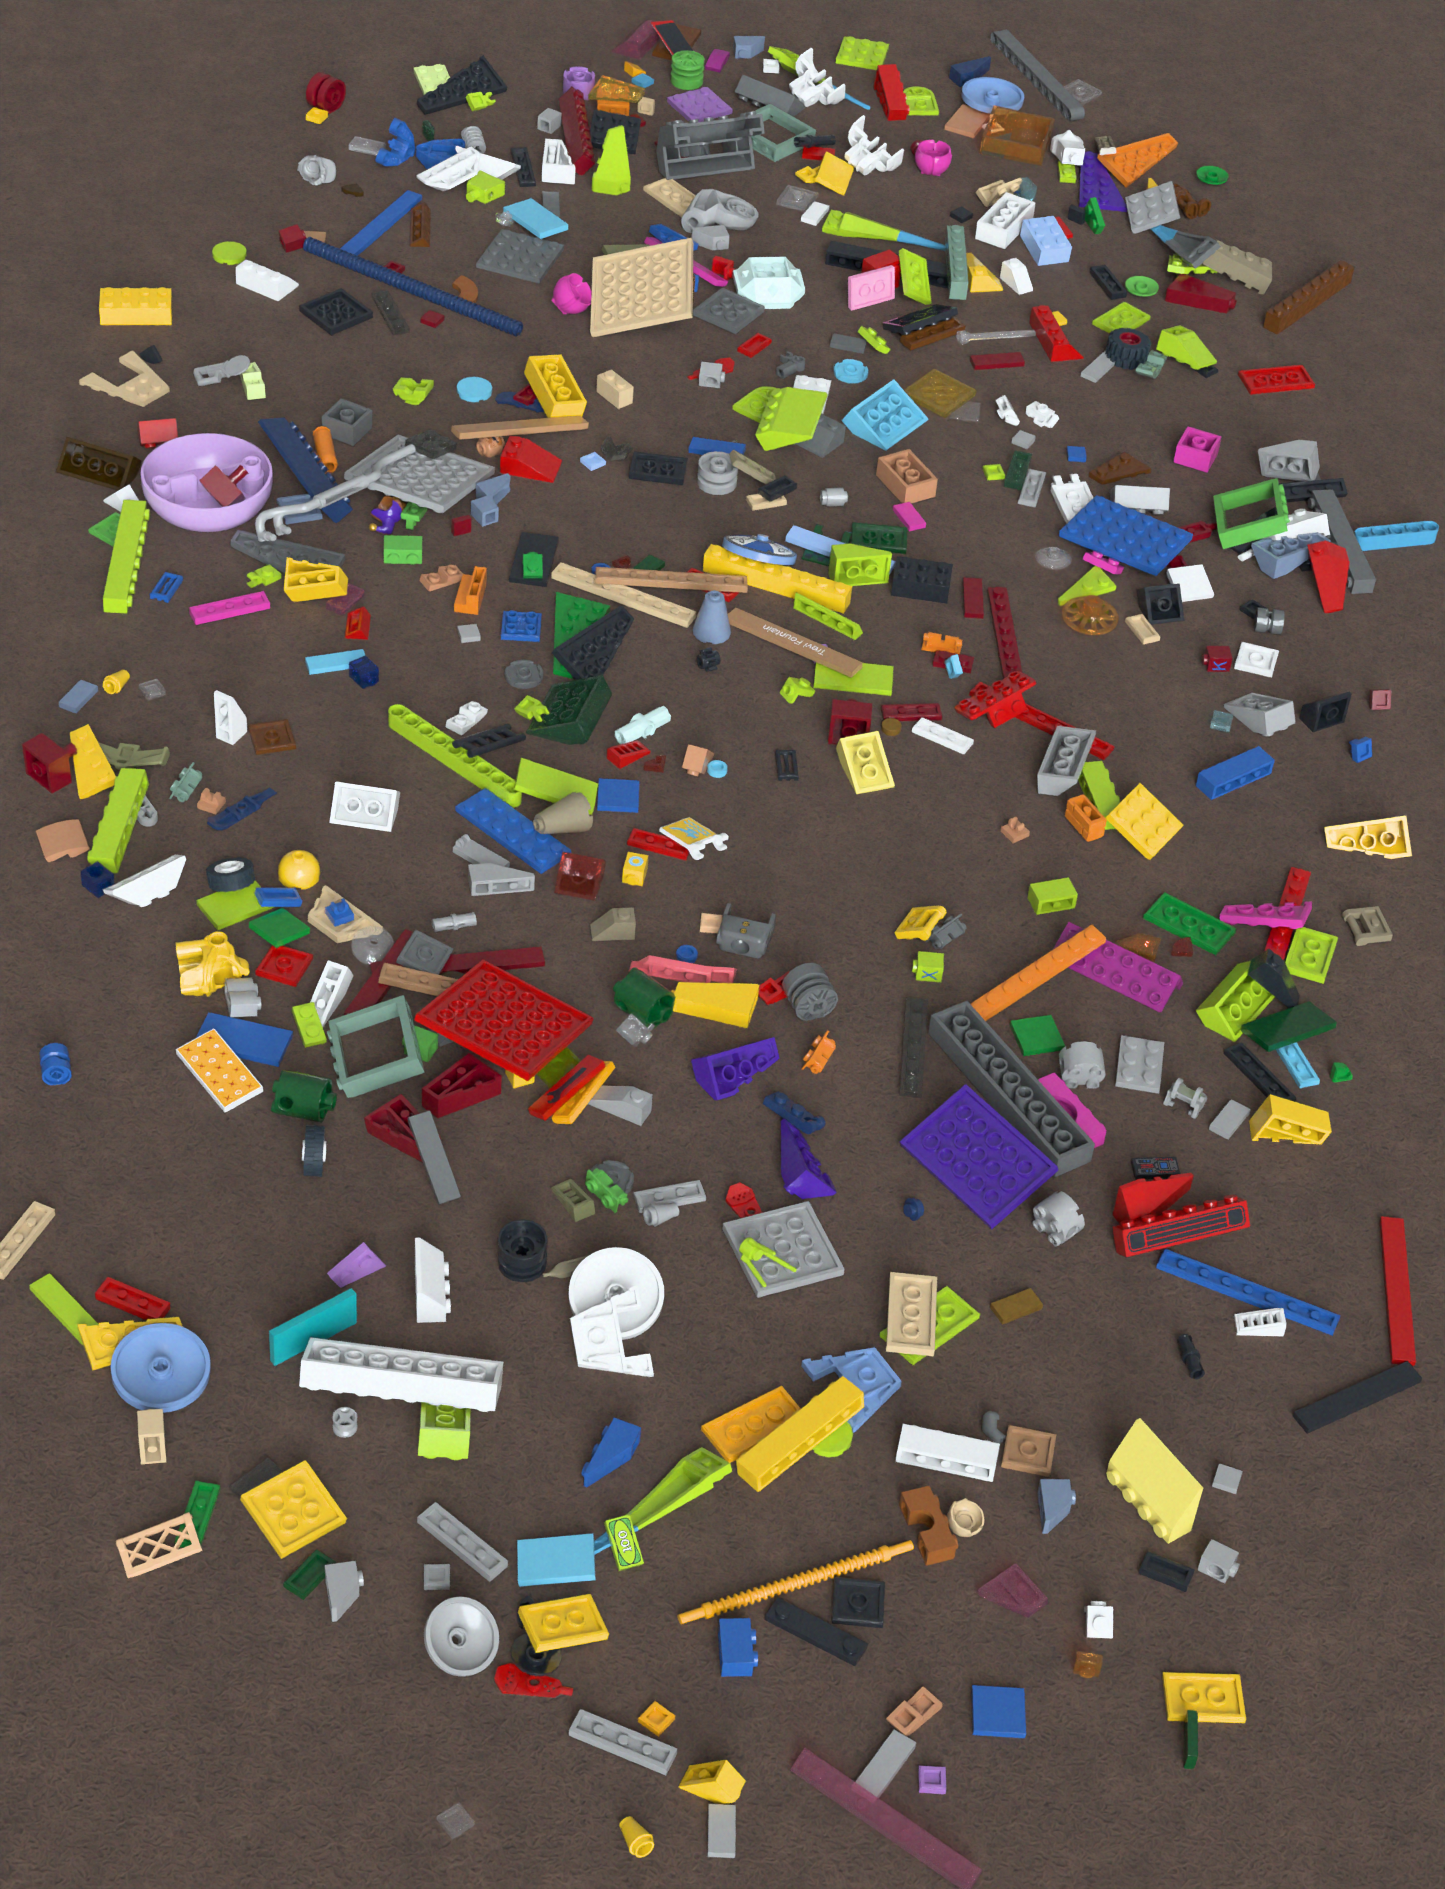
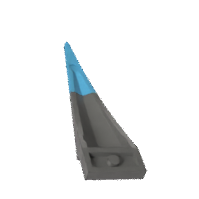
M1161 225L1151 228L1177 256L1195 269L1221 247L1216 240L1209 236L1189 234Z

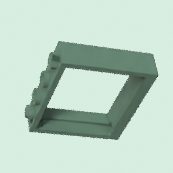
M768 104L756 110V114L763 115V122L770 119L797 136L778 145L761 135L751 136L753 150L776 162L803 149V147H795L794 143H799L794 142L795 137L815 136L816 129L772 104Z
M404 995L328 1021L330 1030L327 1031L330 1042L333 1043L330 1050L333 1058L336 1059L333 1065L336 1074L339 1075V1078L336 1079L339 1090H344L348 1098L425 1073L411 1009ZM399 1016L408 1057L348 1077L340 1036Z

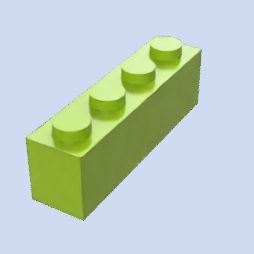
M1085 762L1078 779L1083 794L1106 818L1120 804V798L1115 793L1114 783L1110 781L1109 771L1105 769L1103 762ZM1107 820V822H1106V827H1104L1105 830H1106V829H1116V828Z

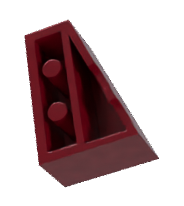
M402 1094L364 1117L367 1133L422 1162L407 1120L408 1117L420 1113Z

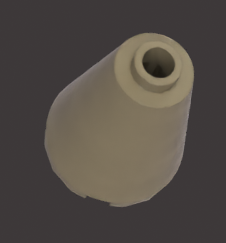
M572 792L536 814L533 826L540 834L588 831L593 823V816L589 817L588 812L591 806L582 793Z

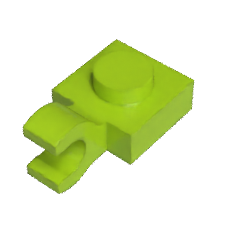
M269 564L248 573L247 577L251 581L247 582V585L250 588L261 583L267 586L281 579V573Z

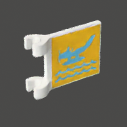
M690 817L660 828L661 833L687 848L695 860L704 857L699 850L704 849L705 844L713 842L717 850L727 849V845L722 842L728 840L729 836L726 833L716 834Z

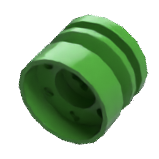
M695 51L676 52L672 56L670 79L672 85L683 90H694L701 87L704 76V57Z

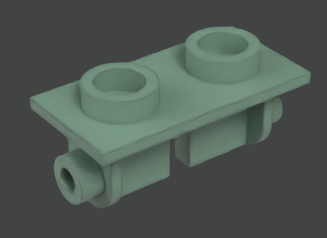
M194 762L189 768L184 767L179 775L180 781L175 780L170 788L172 794L169 799L175 796L180 802L187 801L202 780V773L192 768Z

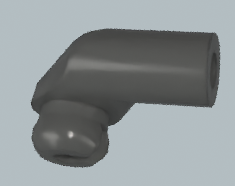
M987 1411L982 1417V1431L992 1441L1000 1444L1005 1440L1006 1436L997 1429L999 1414L995 1411Z

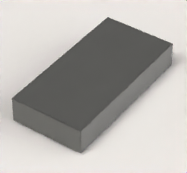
M835 333L830 342L831 348L864 354L867 345L866 339Z

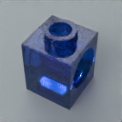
M365 655L349 662V677L364 689L379 682V668Z
M98 861L81 870L82 886L97 898L105 895L103 889L115 884L114 874Z

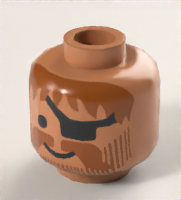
M501 436L479 438L476 444L478 453L486 457L501 454L505 446L504 439Z

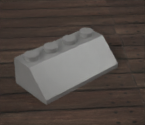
M1057 726L1037 774L1039 794L1058 796L1077 783L1094 741L1096 730Z

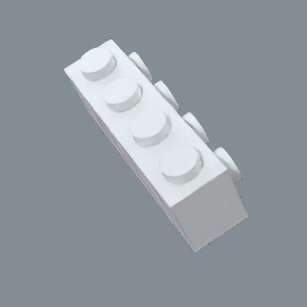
M903 1424L896 1462L993 1482L1000 1444L988 1440L969 1438L964 1435L945 1433L940 1430L921 1428L916 1425Z

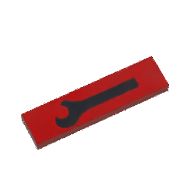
M587 1055L528 1108L529 1113L546 1121L606 1067L604 1061Z

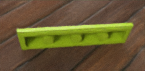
M795 593L794 609L856 640L863 634L859 624L799 593Z

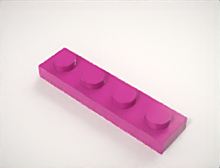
M264 591L189 607V614L195 625L270 609V602Z

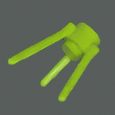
M751 1237L746 1238L739 1247V1252L743 1254L740 1259L747 1264L762 1287H766L767 1284L751 1260L757 1261L762 1255H765L792 1272L797 1271L795 1267L775 1256V1251L758 1243Z

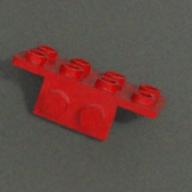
M1020 671L1011 672L1003 680L995 681L987 689L979 690L971 698L960 701L954 707L955 711L970 720H974L986 713L991 726L996 728L1028 710L1022 692L1035 686L1036 681Z

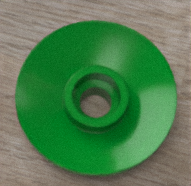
M1216 166L1200 167L1196 173L1199 180L1208 184L1218 185L1228 180V173Z

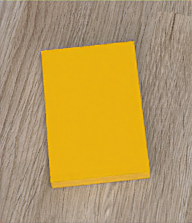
M826 151L815 181L844 195L854 166Z
M591 1594L520 1606L518 1614L536 1653L607 1640L609 1632Z
M1163 1672L1162 1680L1167 1721H1184L1187 1710H1193L1198 1713V1722L1245 1723L1246 1714L1240 1674Z

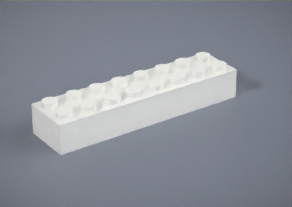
M310 1337L301 1360L300 1387H307L310 1390H331L334 1393H355L358 1396H379L382 1399H403L407 1402H426L435 1406L441 1404L450 1405L459 1409L465 1407L487 1412L495 1411L502 1385L504 1362Z

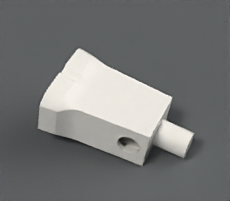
M1067 130L1065 133L1052 138L1050 151L1057 156L1061 163L1083 165L1085 148L1080 137L1074 135L1071 130Z

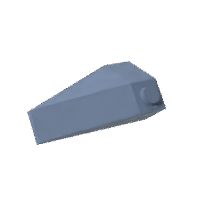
M1316 532L1299 534L1297 538L1281 536V540L1272 541V538H1265L1252 543L1251 547L1261 571L1275 579L1288 574L1309 559L1308 544L1325 540L1331 542V540Z

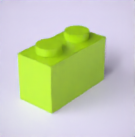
M1069 877L1030 884L1028 900L1036 915L1073 909L1076 906L1078 896Z

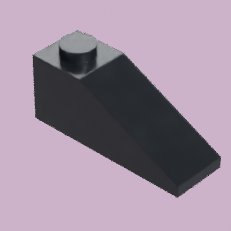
M1267 949L1253 958L1250 962L1248 975L1288 1008L1297 1006L1300 995L1285 961L1271 949Z

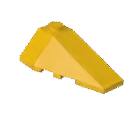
M966 253L968 288L970 292L1003 291L999 279L972 253Z
M1406 816L1324 827L1328 848L1351 852L1358 850L1365 852L1367 855H1372L1373 853L1384 855V858L1389 859L1412 856Z

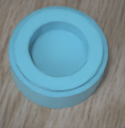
M720 760L711 761L707 765V772L712 777H723L727 774V764Z

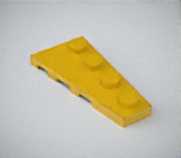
M180 1318L147 1319L146 1322H134V1320L120 1324L104 1322L93 1326L77 1324V1329L93 1371L111 1365L112 1356L117 1345L132 1331L156 1323L175 1324L183 1327Z

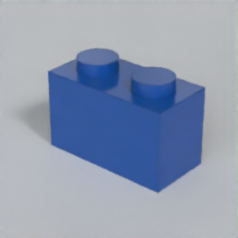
M750 1618L719 1619L718 1643L721 1677L752 1676L753 1667H758V1652L753 1651L752 1644H756V1629H751Z

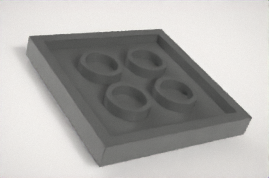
M722 287L693 309V315L736 334L764 313L765 306Z

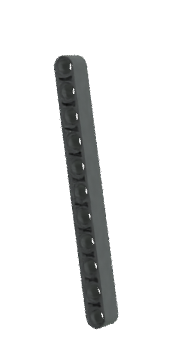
M1007 29L991 33V42L995 44L997 49L1001 50V53L1006 58L1008 57L1013 65L1017 66L1016 68L1031 81L1035 88L1039 89L1038 91L1042 95L1046 96L1050 103L1054 104L1053 106L1069 121L1084 118L1085 111L1083 106Z

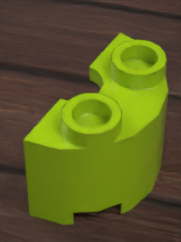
M401 377L394 386L393 391L396 396L399 395L401 399L406 400L405 403L419 405L433 389L434 380L422 379L421 383H416L412 378Z

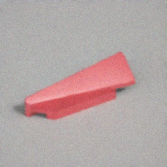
M651 955L639 961H632L629 969L630 971L636 967L649 976L695 983H711V981L733 983L737 971L735 968L703 966Z

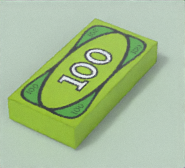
M630 1514L606 1520L604 1524L618 1571L643 1565V1558Z

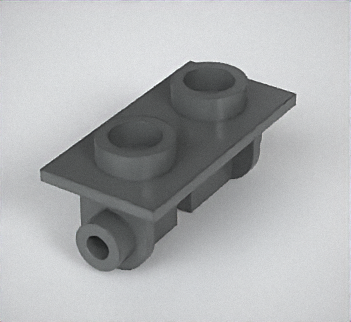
M962 914L955 918L950 916L942 923L943 926L941 928L938 925L934 927L931 931V936L925 942L927 943L931 940L932 946L935 949H942L952 939L955 940L964 934L967 927L963 922L959 921Z

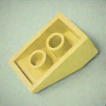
M878 731L840 738L836 750L840 763L856 794L893 788L895 786Z

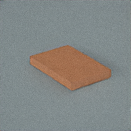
M962 104L945 124L944 130L974 138L982 129L983 124H986L991 118V114Z

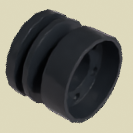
M520 1219L506 1224L501 1229L498 1237V1266L500 1272L506 1278L516 1282H529L539 1278L546 1270L548 1239L546 1231L541 1225L531 1220Z

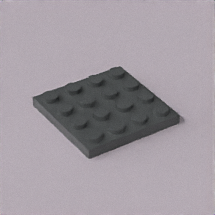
M501 229L476 262V268L540 284L564 251V245Z

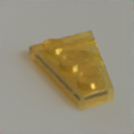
M602 75L589 92L588 99L639 103L645 95V88Z

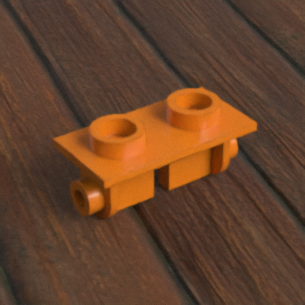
M924 633L921 650L935 653L936 650L960 654L963 640L959 639V637L946 635L945 640H941L942 634Z
M828 1030L822 1037L818 1035L811 1044L814 1048L813 1050L809 1049L802 1060L805 1063L801 1069L804 1070L807 1066L814 1074L823 1070L828 1061L827 1059H829L836 1048L835 1041L826 1037L829 1033Z

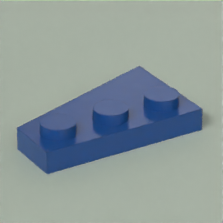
M662 224L650 226L649 232L662 243L687 239V237ZM693 241V251H694V250H697V248H698V243H696V242Z

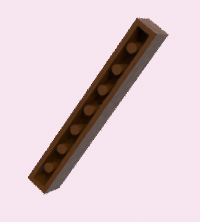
M1341 260L1268 310L1263 328L1278 335L1350 284L1354 266Z

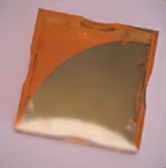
M994 105L989 122L982 135L979 153L1042 166L1053 133L1055 119Z

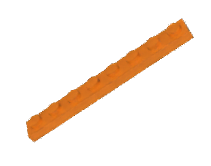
M1090 925L972 1002V1007L987 1021L1106 943V937L1097 928Z

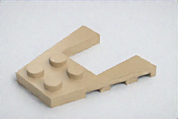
M134 351L119 357V362L140 375L119 387L93 372L79 380V384L82 386L87 385L93 390L107 392L108 395L121 397L125 401L142 407L170 392L169 386Z

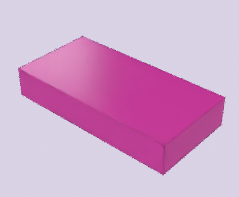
M910 502L893 505L894 513L909 531L926 528V522Z

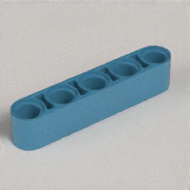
M1433 521L1360 527L1355 530L1354 534L1362 551L1427 545L1435 542L1439 525Z

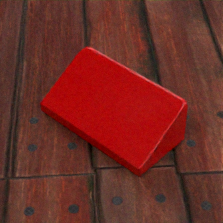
M360 607L347 614L345 639L368 640L371 615L365 607Z

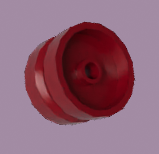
M325 72L315 74L311 78L306 90L308 104L328 111V114L341 107L346 95L344 82Z

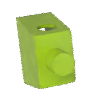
M481 170L467 182L466 199L469 202L478 200L486 204L505 195V181Z

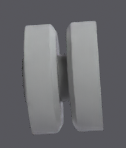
M715 451L702 455L698 465L697 485L699 488L712 495H724L734 491L737 486L738 468L732 465L729 454Z

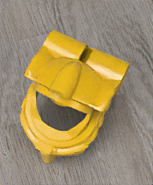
M213 932L201 940L176 942L181 976L180 988L183 995L203 996V994H206V996H210L218 988L225 986V978H241L242 975L247 976L250 972L247 960L235 954L234 947L228 942V937L223 932Z

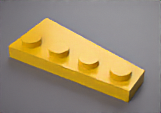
M89 724L70 732L71 743L77 749V754L73 755L80 800L114 786L116 776Z

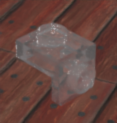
M630 1014L616 1031L631 1045L637 1047L640 1042L645 1044L653 1036L650 1031L655 1025L651 1023L647 1028L633 1014Z

